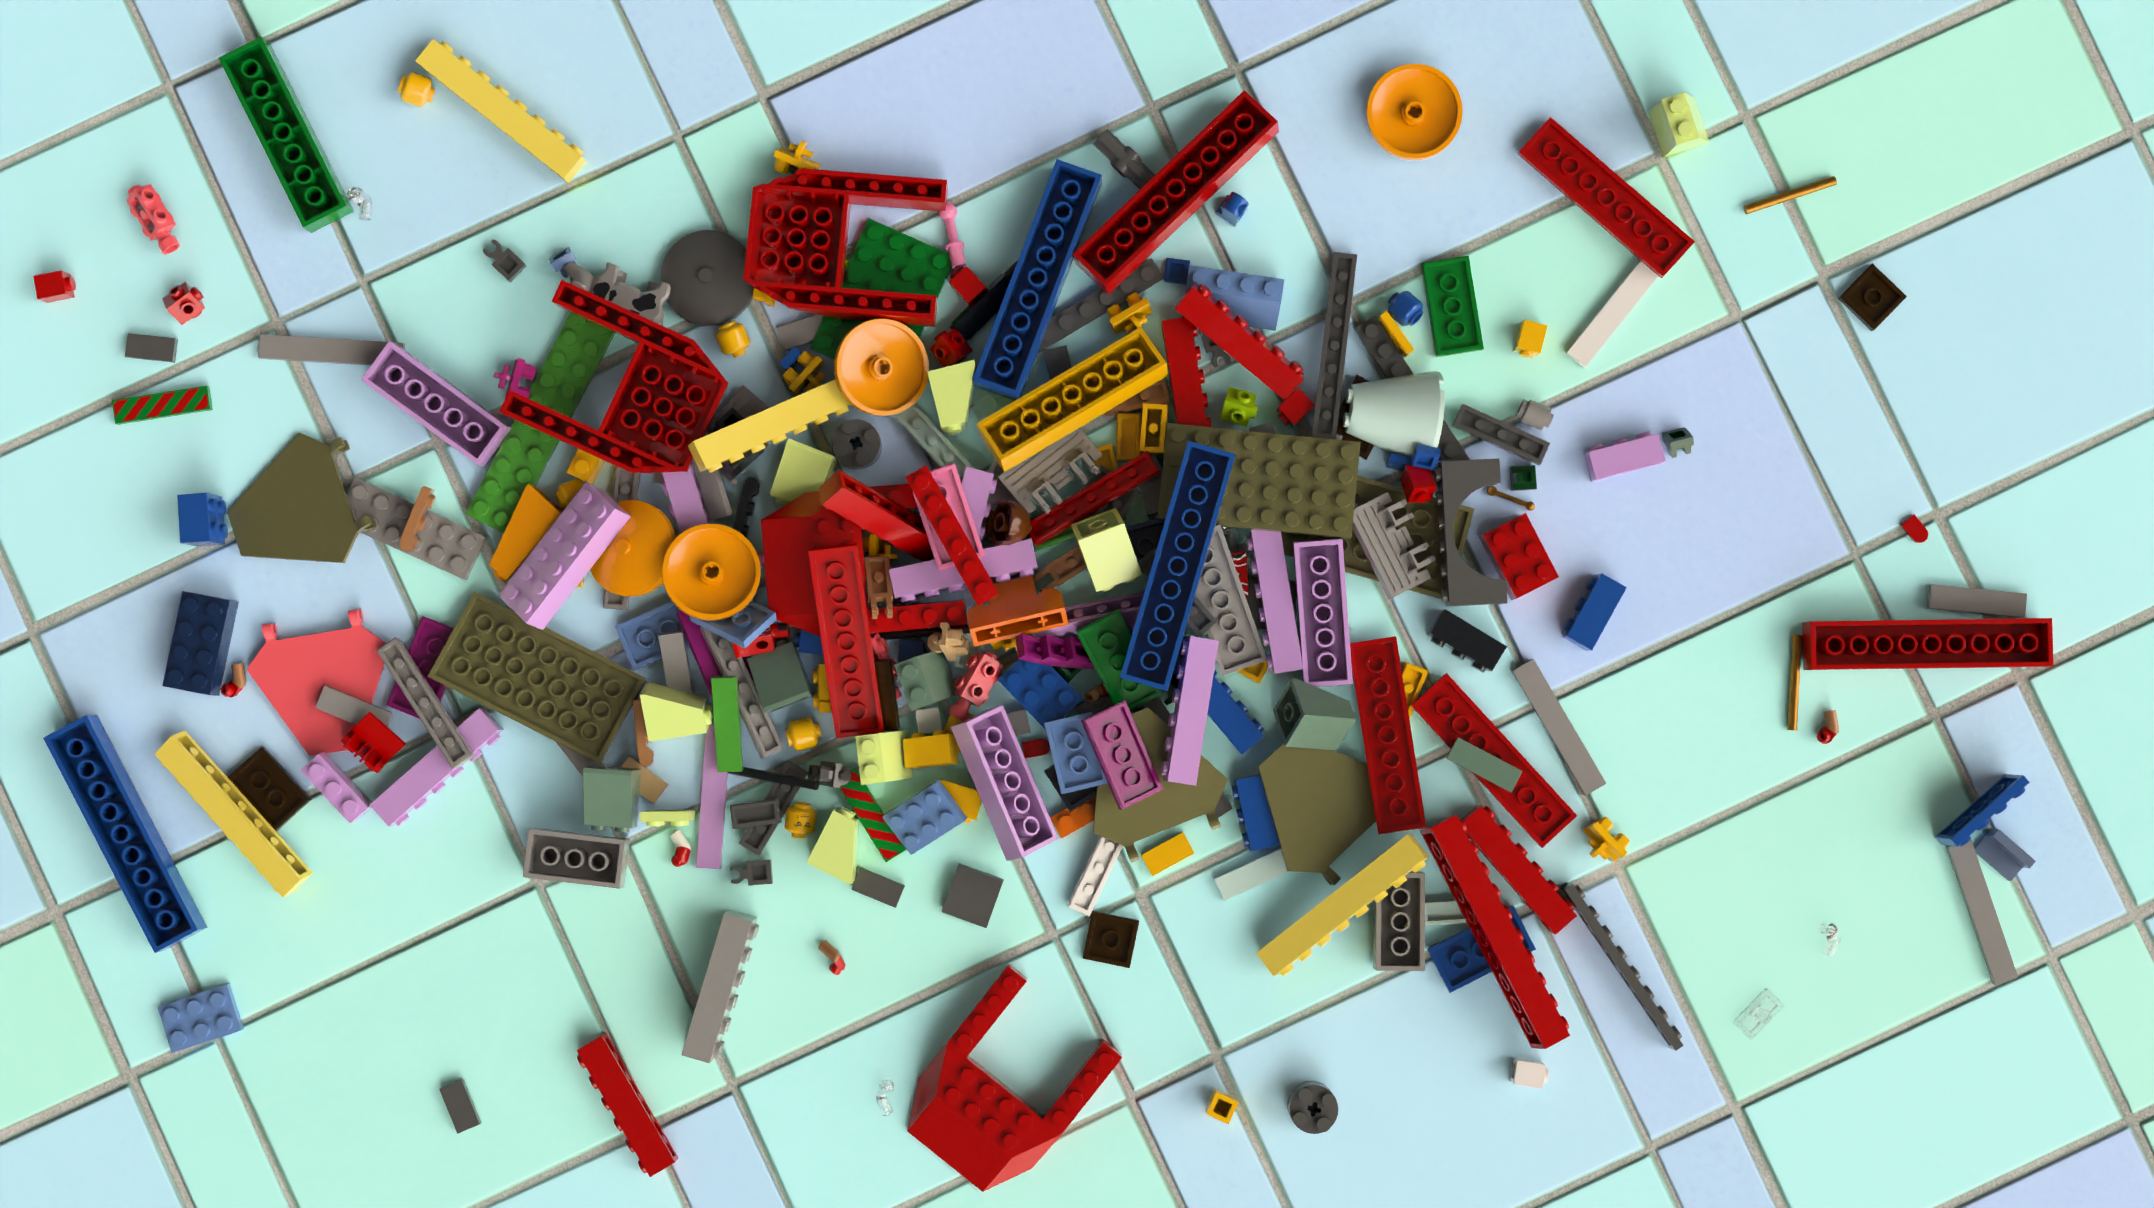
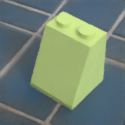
M1685 92L1661 99L1648 113L1663 158L1709 143L1695 98Z
M974 360L927 371L943 433L948 432L949 436L960 434L963 432V428H967L974 391L972 379L976 372Z
M788 438L770 491V495L775 497L774 502L785 506L806 492L819 491V487L833 475L838 460L833 455Z
M1116 508L1071 524L1096 592L1111 590L1119 583L1132 582L1142 575L1125 524Z
M652 682L645 683L640 693L649 742L707 733L709 725L712 724V718H714L713 705L708 704L707 697L668 688L667 686Z
M908 730L855 736L861 785L913 778L912 769L905 768L903 739H908Z
M842 807L840 810L835 809L832 811L806 863L850 885L856 879L859 819L854 817L855 812Z

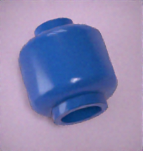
M1409 291L1396 292L1388 300V304H1390L1388 313L1401 326L1415 325L1424 313L1422 311V302Z

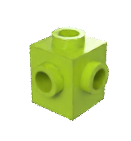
M1229 387L1220 419L1247 427L1250 418L1255 419L1258 405H1255L1257 395L1246 390Z

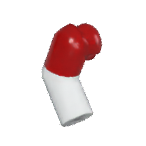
M678 830L670 836L677 846L675 854L671 858V863L675 867L685 865L689 860L691 845L681 830Z

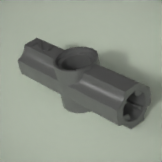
M1108 129L1093 143L1110 161L1111 166L1122 177H1127L1139 190L1155 176L1141 162L1140 156L1131 147L1125 146Z

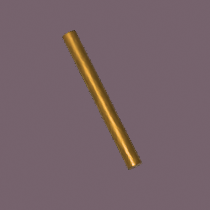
M1835 176L1744 205L1743 209L1747 215L1837 185V180Z
M1792 634L1787 730L1797 731L1802 635Z

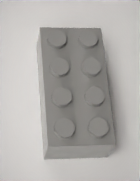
M530 828L528 830L523 877L617 889L623 888L625 885L630 839Z
M1409 872L1405 876L1407 881L1397 888L1392 886L1386 890L1388 895L1380 902L1376 903L1375 900L1373 901V969L1376 971H1425V873Z

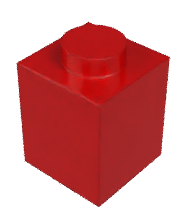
M967 266L963 269H956L950 276V287L968 306L986 289V286Z
M60 270L33 276L38 300L50 303L75 298L74 290H76V283L71 274Z
M1298 388L1276 409L1279 413L1277 417L1285 426L1289 424L1293 427L1314 408L1315 404Z
M1410 465L1405 466L1400 482L1407 502L1424 503L1430 501L1437 487L1431 470Z

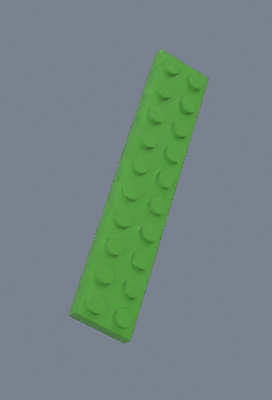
M570 312L530 389L529 399L572 418L616 333ZM514 420L511 430L503 440L465 514L504 533L525 487L528 484L537 485L560 440Z

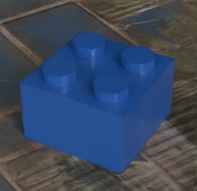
M210 493L177 495L180 543L196 547L225 544L228 529L226 524H224L226 503L222 497Z

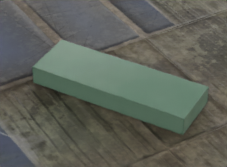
M1459 737L1456 738L1446 757L1449 761L1508 792L1513 791L1522 773L1520 769Z

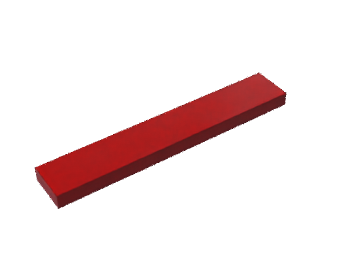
M1148 451L1142 453L1067 498L1059 505L1057 504L1052 507L1048 514L1042 513L1032 519L1029 535L1036 546L1042 544L1070 527L1071 524L1077 523L1159 474L1160 471Z

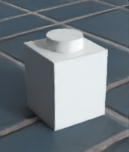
M1513 1057L1510 1082L1514 1085L1543 1089V1084L1547 1083L1549 1077V1070L1546 1069V1064L1540 1061Z

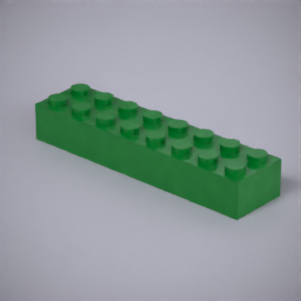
M261 36L219 57L303 228L313 233L353 213L354 210L271 44Z

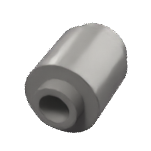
M1523 399L1516 417L1520 418L1521 422L1542 430L1544 426L1547 428L1550 426L1554 415L1551 414V408L1531 399L1529 401Z

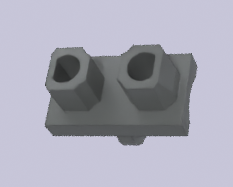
M821 761L820 765H809L808 779L819 781V785L840 788V786L850 781L851 771L841 763Z

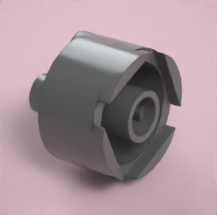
M860 419L846 420L836 429L832 438V448L835 456L844 466L853 470H861L877 462L882 452V442L879 433L870 423ZM860 439V442L863 445L862 448L857 447L856 450H854L852 442H857V440Z
M1306 1081L1295 1087L1288 1097L1287 1109L1293 1123L1303 1132L1309 1134L1323 1133L1328 1131L1335 1123L1338 1116V1103L1333 1093L1324 1084L1317 1081ZM1313 1102H1315L1318 1109H1314L1313 1112H1310V1110L1307 1107L1312 1106Z

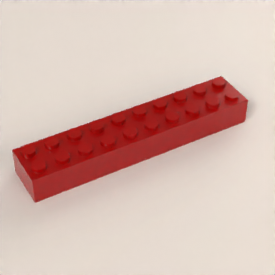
M1244 90L1072 254L1075 264L1109 295L1279 133L1278 121Z
M2052 618L1802 622L1803 670L2054 667Z
M1457 815L1445 817L1420 830V833L1530 1047L1547 1049L1571 1036L1568 1032L1569 1024L1564 1016H1560L1556 1008L1558 1003L1555 997L1548 993L1545 987L1547 983L1543 974L1540 971L1537 972L1533 964L1535 963L1533 954L1529 949L1526 950L1523 945V935L1517 927H1514L1509 908L1506 905L1503 906L1499 898L1501 893L1496 884L1491 883L1488 877L1490 874L1488 867L1478 858L1476 854L1478 853V848L1473 840H1469L1465 832L1467 827L1464 821L1458 818Z

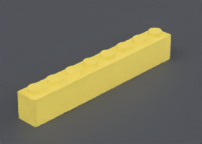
M432 39L415 61L563 180L570 183L587 162L581 156L584 152L573 143L568 146L563 142L565 137L557 130L549 131L544 127L546 122L538 115L530 116L526 112L528 108L519 100L511 101L507 97L509 93L500 85H497L496 88L489 83L491 79L481 70L477 73L470 68L472 64L462 55L459 58L453 55L454 49L447 43L442 41L439 44L436 40Z
M835 379L690 443L688 448L699 471L702 472L708 469L709 473L722 468V462L730 460L731 463H734L744 458L743 453L751 450L752 454L765 449V443L772 441L773 444H777L787 439L786 434L792 431L795 435L808 429L806 425L814 422L817 426L828 421L827 416L833 413L836 416H840L850 411L848 407L851 404L841 393Z
M186 730L170 736L154 754L282 898L296 891L313 874Z
M1407 834L1256 954L1273 977L1279 974L1282 977L1294 969L1292 966L1294 962L1298 959L1303 962L1313 954L1311 951L1313 947L1317 944L1319 947H1322L1332 939L1329 936L1335 930L1340 933L1350 925L1348 920L1354 915L1359 918L1369 910L1368 904L1374 900L1376 903L1380 902L1388 895L1386 890L1392 886L1397 888L1407 881L1405 876L1413 870L1414 873H1417L1427 864L1424 861L1429 856L1412 834Z

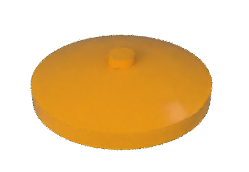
M1423 64L1401 65L1385 73L1373 87L1366 106V120L1374 140L1389 154L1405 160H1423L1442 152L1457 135L1463 115L1461 97L1454 83L1438 69Z
M874 319L863 322L852 328L844 336L837 348L834 360V373L837 385L845 399L864 413L875 416H888L903 412L921 397L928 381L929 360L926 349L919 337L900 322L890 319Z
M626 500L617 504L631 517L591 567L590 571L599 585L607 591L620 596L637 597L652 592L663 583V560L667 549L675 540L676 535L670 520L659 508L638 500Z
M721 524L697 525L681 533L667 549L662 566L663 584L671 601L687 615L707 621L726 619L742 611L755 596L761 576L759 557L751 542L737 530Z

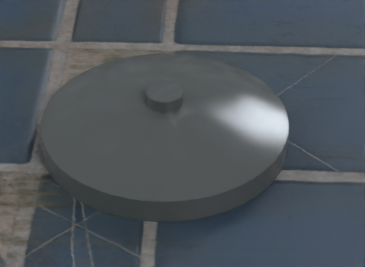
M714 230L693 232L678 240L666 254L660 273V281L670 284L671 294L667 300L669 306L681 318L700 326L722 325L737 318L745 311L753 298L754 287L743 281L746 248L734 237Z

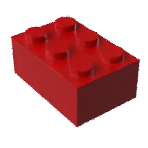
M1526 513L1479 536L1500 579H1506L1507 593L1511 600H1515L1559 577Z

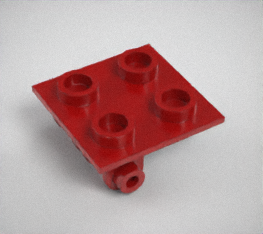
M370 711L341 739V742L344 744L342 747L347 748L351 753L355 752L354 757L359 755L361 757L359 762L364 760V764L370 771H375L376 773L406 745L403 740Z

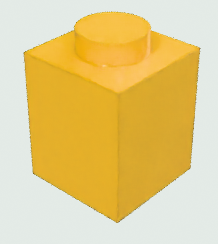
M1524 319L1520 323L1513 351L1519 352V356L1532 359L1533 356L1537 357L1541 353L1548 325Z
M1214 1088L1205 1112L1207 1115L1229 1125L1239 1102L1236 1097Z

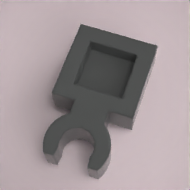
M493 239L491 242L496 246V250L490 253L484 248L483 253L491 259H496L492 266L511 283L527 265L509 248L502 252L501 244Z
M1199 330L1205 352H1213L1211 362L1214 368L1219 367L1217 359L1220 356L1225 358L1226 364H1229L1231 362L1229 354L1224 352L1220 346Z
M772 859L747 861V868H743L740 865L730 867V870H737L740 873L738 879L731 880L733 884H738L744 879H748V886L773 884Z

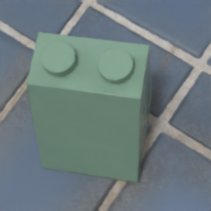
M785 639L775 643L774 651L752 655V657L747 658L764 713L774 712L814 696L798 649L795 647V642H788Z
M930 652L894 665L911 711H916L956 696L954 694L956 690L954 687L955 681L943 652Z
M1291 678L1273 709L1285 747L1337 751L1356 720L1355 712L1349 700L1296 678Z
M605 766L583 767L584 825H591V830L604 831L605 827H615V832H629L630 828L637 827L641 769Z

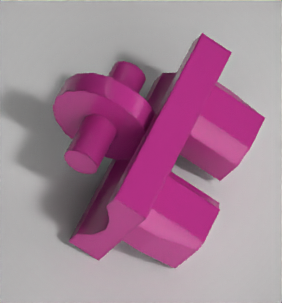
M518 358L515 359L511 376H509L511 367L507 365L503 366L502 373L494 372L493 377L500 379L499 389L505 390L507 381L509 382L505 398L509 390L529 398L530 389L520 387L519 382L520 378L532 381L536 372L535 367L526 364L524 359Z

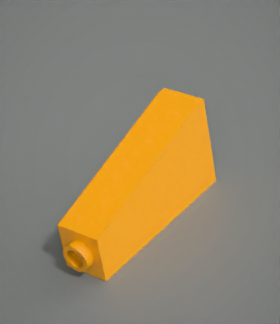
M531 484L525 487L489 565L495 570L493 574L502 582L509 581L563 512L538 487Z

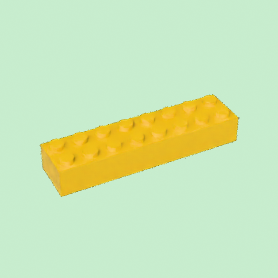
M1140 327L976 423L979 435L1005 472L1167 377V363L1145 331Z

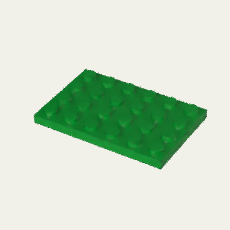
M868 218L844 271L843 288L936 295L938 300L952 268L950 256L947 252ZM824 316L810 349L835 360L837 348L844 336L852 328L866 321ZM904 324L919 339L921 338L925 326Z

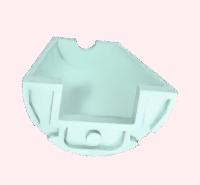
M1429 371L1351 384V389H1347L1345 399L1346 403L1350 404L1349 413H1344L1342 421L1345 433L1388 452L1412 457L1417 444L1437 448L1442 431L1445 408V390L1440 389V384L1444 382L1442 374L1439 371Z

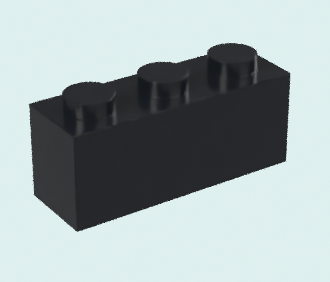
M1446 609L1441 610L1427 635L1432 637L1430 640L1432 643L1441 648L1444 645L1452 649V655L1460 660L1467 658L1473 662L1471 666L1482 673L1485 670L1488 672L1493 671L1507 648L1506 645Z

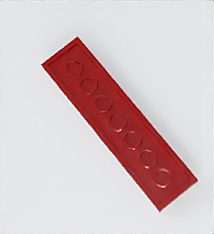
M1551 117L1518 152V155L1661 279L1695 243L1691 237Z
M858 543L808 549L836 738L884 733L885 729Z
M1393 636L1350 643L1352 671L1378 835L1427 828L1397 638Z
M1447 673L1411 705L1449 749L1453 746L1456 738L1459 737L1522 771L1512 792H1508L1474 773L1472 774L1540 848L1548 844L1577 817V814Z

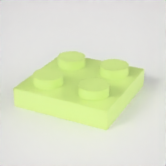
M646 810L639 812V822H646V826L665 825V821H671V826L689 825V821L695 820V810Z

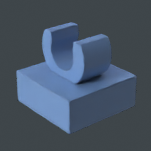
M570 247L565 248L549 259L555 272L560 270L565 278L568 277V274L563 267L571 262L577 264L575 262L576 257Z

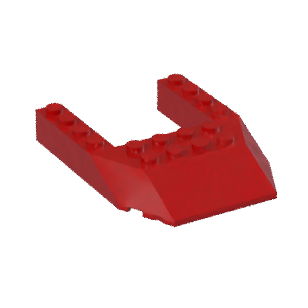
M802 168L789 176L773 179L768 184L763 183L755 186L752 191L743 281L790 309L845 320L869 321L874 319H890L907 325L935 327L937 315L936 295L843 288L851 204L942 211L946 210L947 180Z
M561 280L551 302L568 312L638 343L637 349L598 430L509 390L499 412L630 473L687 472L693 460L688 445L704 437L729 383L693 339Z
M909 484L870 487L904 508L918 507ZM820 491L806 492L761 519L768 609L776 613L778 621L821 637L808 549L858 543L871 633L940 627V623H948L949 626L967 625L964 600L892 606L893 618H887L885 614L886 606L878 607V618L872 619L867 601L861 527L850 520L844 519L840 514L826 509L821 503Z
M1010 964L1005 967L918 1077L907 1129L908 1133L982 1192L1031 1170L1063 1134L1123 1058L1122 1053L1102 1039L1044 1114H1041L971 1058L969 1054L1027 982L1028 978Z

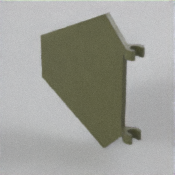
M301 433L294 437L227 512L241 556L331 563L346 562L359 532L376 528L374 518L370 519L368 515L359 518L355 522L333 454L350 450L347 440L343 441L342 437H339L327 445Z
M1148 707L1131 713L1163 790L1122 810L1118 809L1108 783L1097 786L1093 833L1123 845L1131 863L1140 860L1134 842L1205 814L1212 830L1220 828L1221 824L1215 813V808L1228 781V778L1202 755L1196 786L1163 781L1164 776L1161 775L1162 762L1167 759L1168 751H1165L1164 747L1166 738L1170 737L1171 727Z
M1283 742L1257 767L1286 869L1291 872L1321 873L1329 885L1335 886L1341 878L1329 866L1376 822L1367 763L1334 750L1285 747Z

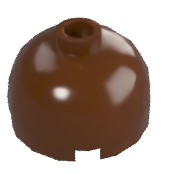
M1007 499L996 501L995 504L998 506L994 511L990 510L986 522V535L992 539L991 545H1012L1025 540L1031 531V520L1028 511L1023 505Z

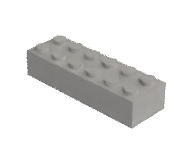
M733 910L723 914L683 1047L682 1056L709 1064L715 1058L717 1059L719 1055L721 1056L725 1041H721V1039L728 1032L732 1018L728 1016L730 1011L735 1009L739 997L738 994H735L736 989L742 985L746 971L742 969L744 964L749 962L753 948L749 947L750 942L756 939L760 925L756 924L757 917Z

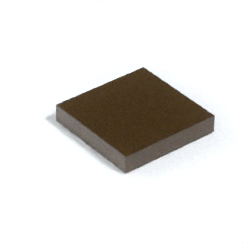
M1872 263L1837 299L1868 329L1874 331L1907 296Z
M1092 910L1082 959L1130 968L1139 920Z

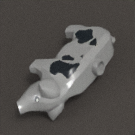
M572 262L563 267L570 277L571 284L663 326V304L669 299L671 294L670 284L662 281L659 283L649 281L647 290L641 292L633 285L626 284L627 273L619 270L620 267L607 262L606 269L598 277H593L587 269Z

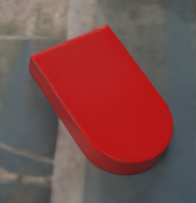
M1915 514L1900 525L1914 542L1922 543L1927 540L1928 531Z
M1044 738L1022 742L1025 759L1045 755L1050 751L1049 741Z

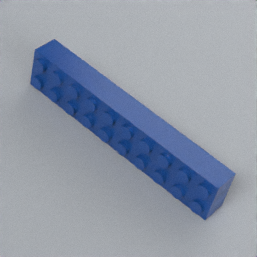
M1058 159L1056 160L972 379L974 387L1014 401L1022 396L1074 259L1072 254L1078 249L1102 186L1101 174Z
M1192 441L1187 442L1120 678L1168 691L1236 454Z
M85 715L44 737L43 739L154 953L165 951L208 928L97 715Z

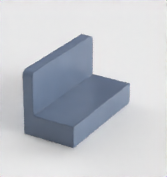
M1990 828L1974 847L1976 854L2007 881H2012L2022 868L2030 869L2036 862L2000 829Z

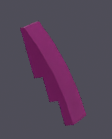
M1023 633L1015 637L1018 659L1056 667L1095 669L1079 638L1069 636L1063 640L1049 635L1037 638Z

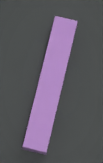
M714 723L709 725L705 735L696 868L721 869L728 773L718 772Z

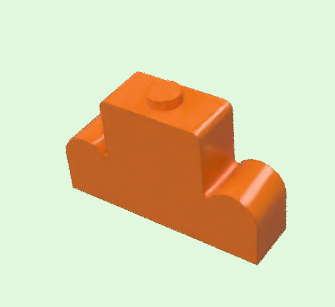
M1031 575L994 583L999 595L988 600L989 606L975 605L967 612V620L974 647L1014 638L1021 633L1031 634L1069 625L1061 592L1055 588H1048L1037 594L1033 576Z

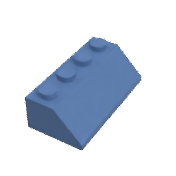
M1189 265L1185 292L1194 282L1198 285L1204 284L1212 292L1211 296L1217 301L1221 299L1229 305V311L1235 316L1239 314L1249 323L1247 326L1276 331L1285 279Z

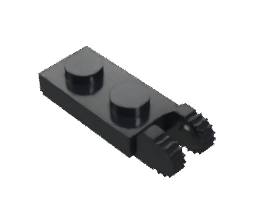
M753 476L747 477L744 481L745 484H743L733 524V529L743 534L746 538H748L750 526L747 525L748 516H753L755 502H752V499L759 494L760 488L759 481L753 478Z

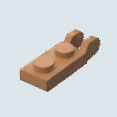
M1166 380L1158 381L1121 403L1122 405L1107 411L1104 415L1142 410L1143 403L1170 404Z
M426 486L421 487L401 536V541H399L401 550L406 552L415 550L419 542L416 534L418 530H423L427 518L424 517L427 508L431 509L436 500V496L433 495L434 489Z
M1077 545L1046 565L1044 570L1033 576V580L1038 582L1048 573L1054 579L1050 584L1043 586L1039 590L1040 593L1045 589L1054 588L1057 585L1058 587L1087 569L1079 546Z
M889 556L864 557L871 618H878L877 602H885V614L887 618H893V591L889 573Z
M634 700L633 710L638 761H640L641 766L648 767L654 762V751L648 747L649 741L641 700Z

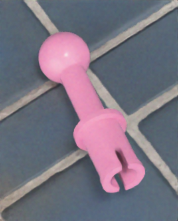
M947 202L946 210L938 211L939 217L945 221L949 243L945 248L949 251L952 269H963L966 267L963 253L964 242L958 241L954 221L957 216V208L954 204Z

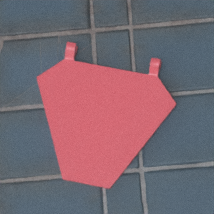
M362 609L348 611L349 621L352 625L351 628L277 640L276 623L262 625V632L266 643L246 669L309 756H315L322 752L333 753L348 750L342 747L344 744L341 742V739L355 726L353 723L315 708L325 685L373 704L385 665L376 650L385 645L386 642L363 627Z

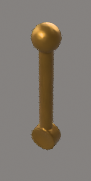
M1490 486L1487 490L1488 495L1500 496L1525 506L1529 511L1535 508V504L1532 501L1525 502L1497 491V488L1494 486Z

